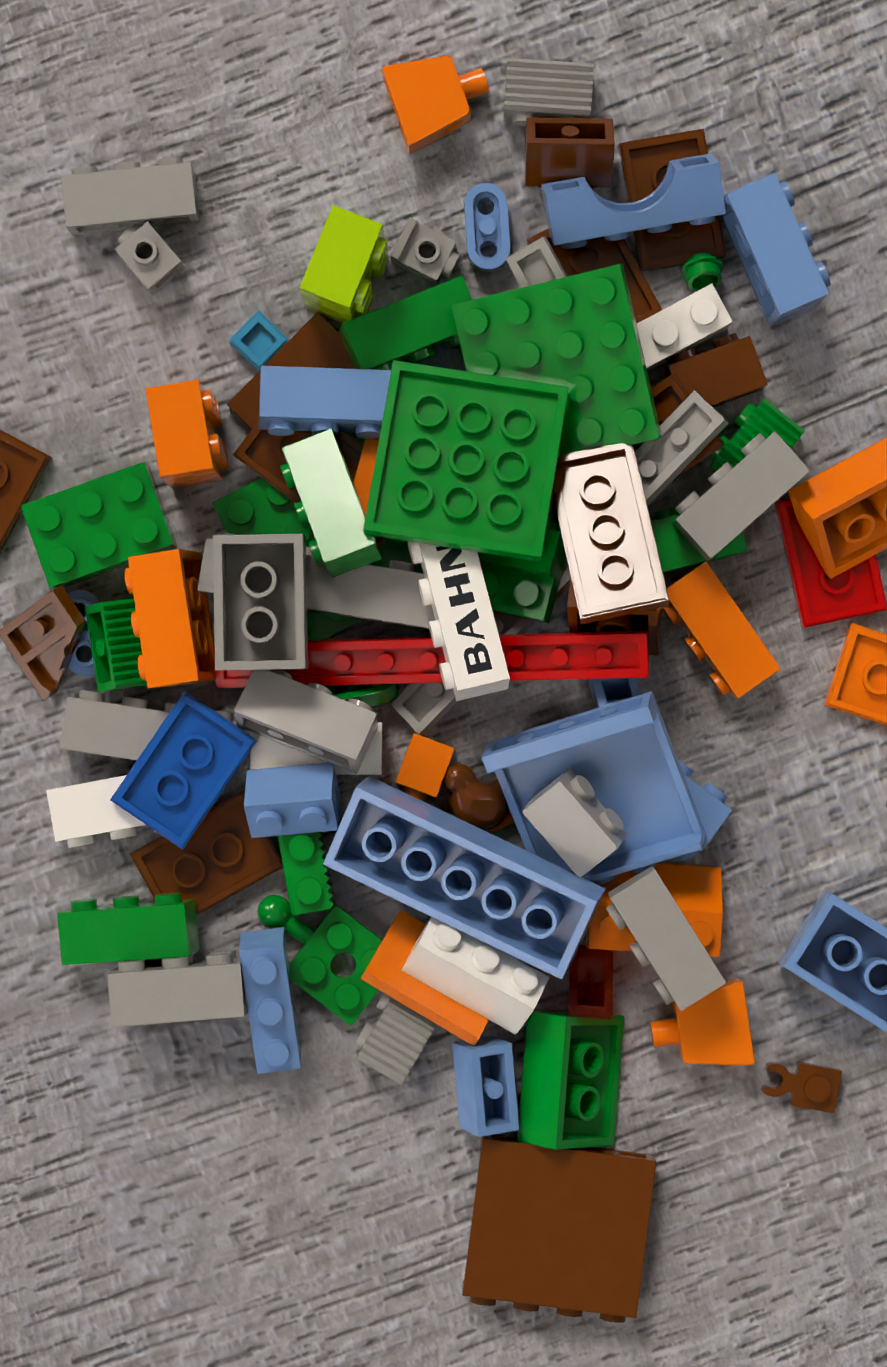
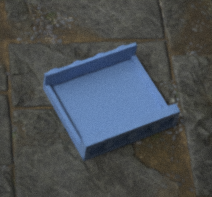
M652 691L488 742L481 757L487 773L495 771L525 849L536 856L574 873L522 813L532 797L568 768H571L576 775H581L589 781L595 791V797L605 809H612L620 817L624 830L627 833L619 848L583 875V878L597 885H602L613 880L617 874L631 870L633 873H640L651 865L655 867L658 862L672 858L675 861H684L692 858L699 850L703 849L706 832Z

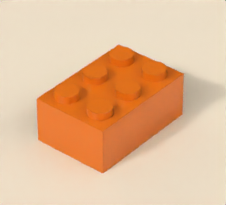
M199 379L145 388L160 478L172 489L223 481L222 470L229 469L226 445L215 432V427L222 426V419L218 400L212 395L211 390H205Z

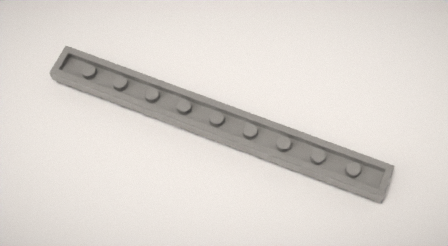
M695 390L660 425L662 437L644 442L635 451L647 507L728 424ZM567 558L555 601L570 585V571ZM493 612L499 635L524 634L536 622ZM443 682L410 683L390 705L419 735L425 736L458 701L455 699L453 688L445 690Z

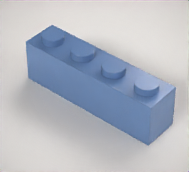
M261 366L259 429L268 430L269 434L276 436L292 435L294 431H312V435H316L332 429L335 436L338 435V432L356 433L357 437L363 439L379 438L391 370Z

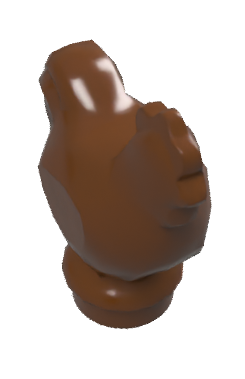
M456 763L447 769L444 779L446 787L450 790L449 806L453 815L482 830L500 825L508 813L509 806L498 779L492 782L477 779L473 770L461 763Z

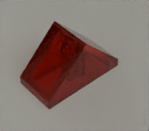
M586 945L579 946L574 960L568 969L565 1006L568 1017L612 1020L613 950L588 949Z

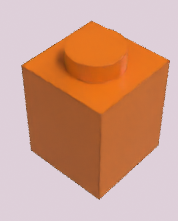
M414 733L395 782L403 785L402 792L423 802L426 801L427 795L437 797L455 748Z

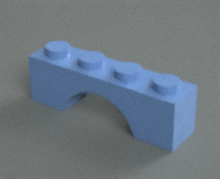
M713 153L669 161L666 175L658 188L649 196L632 203H616L604 199L590 187L585 177L541 184L549 236L554 246L561 244V247L565 249L584 246L587 244V239L603 236L604 240L607 241L621 240L629 237V232L646 229L649 233L664 232L672 229V224L689 221L691 225L707 224L713 222L715 216L726 214L720 163Z

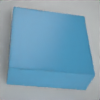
M258 310L228 341L251 365L260 371L261 366H265L289 339Z

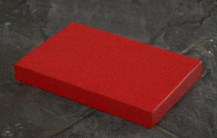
M791 498L775 502L801 628L887 611V602L876 555L830 579L826 575L796 519Z

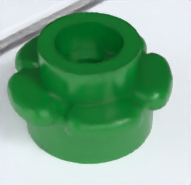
M708 253L695 254L682 267V279L687 282L689 289L695 292L710 284H713L714 288H716L722 281L723 263Z

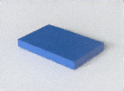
M184 691L110 801L183 850L258 740Z

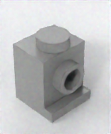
M409 217L390 258L392 264L437 286L442 276L450 278L460 255L454 252L456 241ZM425 244L432 245L436 250L435 255L431 258H423L419 254L420 247Z

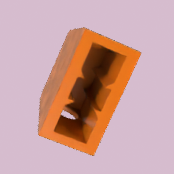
M451 56L382 67L383 80L409 154L426 147L471 121V112L467 100L490 93L482 68L458 76Z
M739 978L727 980L726 984L682 1011L673 1001L674 1018L650 1022L653 1047L678 1044L680 1058L683 1063L755 1064L743 982Z

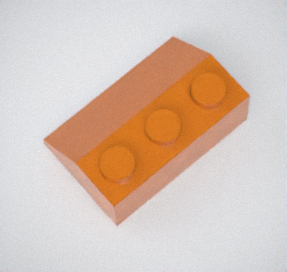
M887 437L788 490L796 519L826 575L830 579L887 549Z
M174 549L128 557L129 568L125 569V583L128 592L134 596L136 611H133L131 614V624L134 635L140 637L142 655L138 656V670L141 679L147 682V688H163L216 681L213 649L215 642L207 593L197 591L202 565L201 552Z
M657 863L654 867L709 956L720 957L723 917L721 867ZM631 870L617 874L613 880L599 885L606 888L587 929L586 946L588 949L632 951L629 945L636 941L628 926L619 930L606 907L613 904L608 892L639 873H633Z

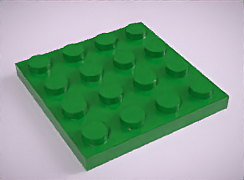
M623 264L451 305L467 372L569 387L558 456L620 443L632 445L662 437Z
M393 360L365 516L364 534L541 562L569 387Z

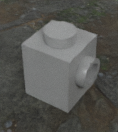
M148 221L141 227L135 224L127 229L118 239L120 245L114 249L152 296L185 269L182 261Z

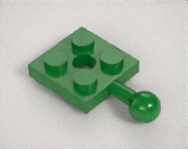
M280 895L265 897L259 903L257 909V916L261 924L269 929L284 927V931L303 944L289 962L290 980L352 1026L379 991L360 978L383 939L336 903L313 931L295 916H292L290 903ZM348 953L354 957L356 967L350 975L338 976L332 971L330 964L335 955Z

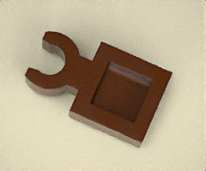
M797 1061L795 1073H791L780 1063H766L765 1068L767 1070L778 1072L781 1076L780 1083L777 1086L762 1085L761 1090L766 1095L778 1097L786 1092H790L791 1106L828 1113L835 1112L842 1074L841 1069Z

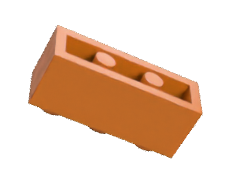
M704 562L666 589L669 606L662 607V611L673 625L680 622L689 637L684 640L685 644L698 661L705 658L714 671L709 675V678L723 697L730 694L733 699H738L781 669L707 562Z

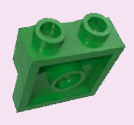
M547 521L541 562L477 552L493 612L549 624L566 560L561 532L558 531L559 525L557 523Z

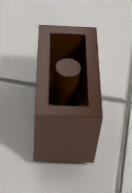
M526 117L525 186H538L542 188L541 184L585 177L592 189L612 187L615 147L613 119Z
M737 333L713 341L714 349L698 354L696 348L674 355L672 357L674 364L668 365L665 370L667 377L675 373L689 394L695 390L713 408L761 391L768 385L751 337L747 336L738 339Z

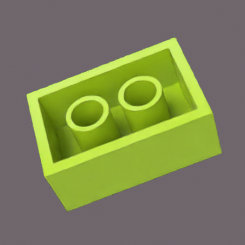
M332 205L299 287L306 309L318 312L341 323L369 312L374 295H372L373 288H370L374 277L381 280L390 255H388L389 248L387 247L388 240L384 238L383 224Z

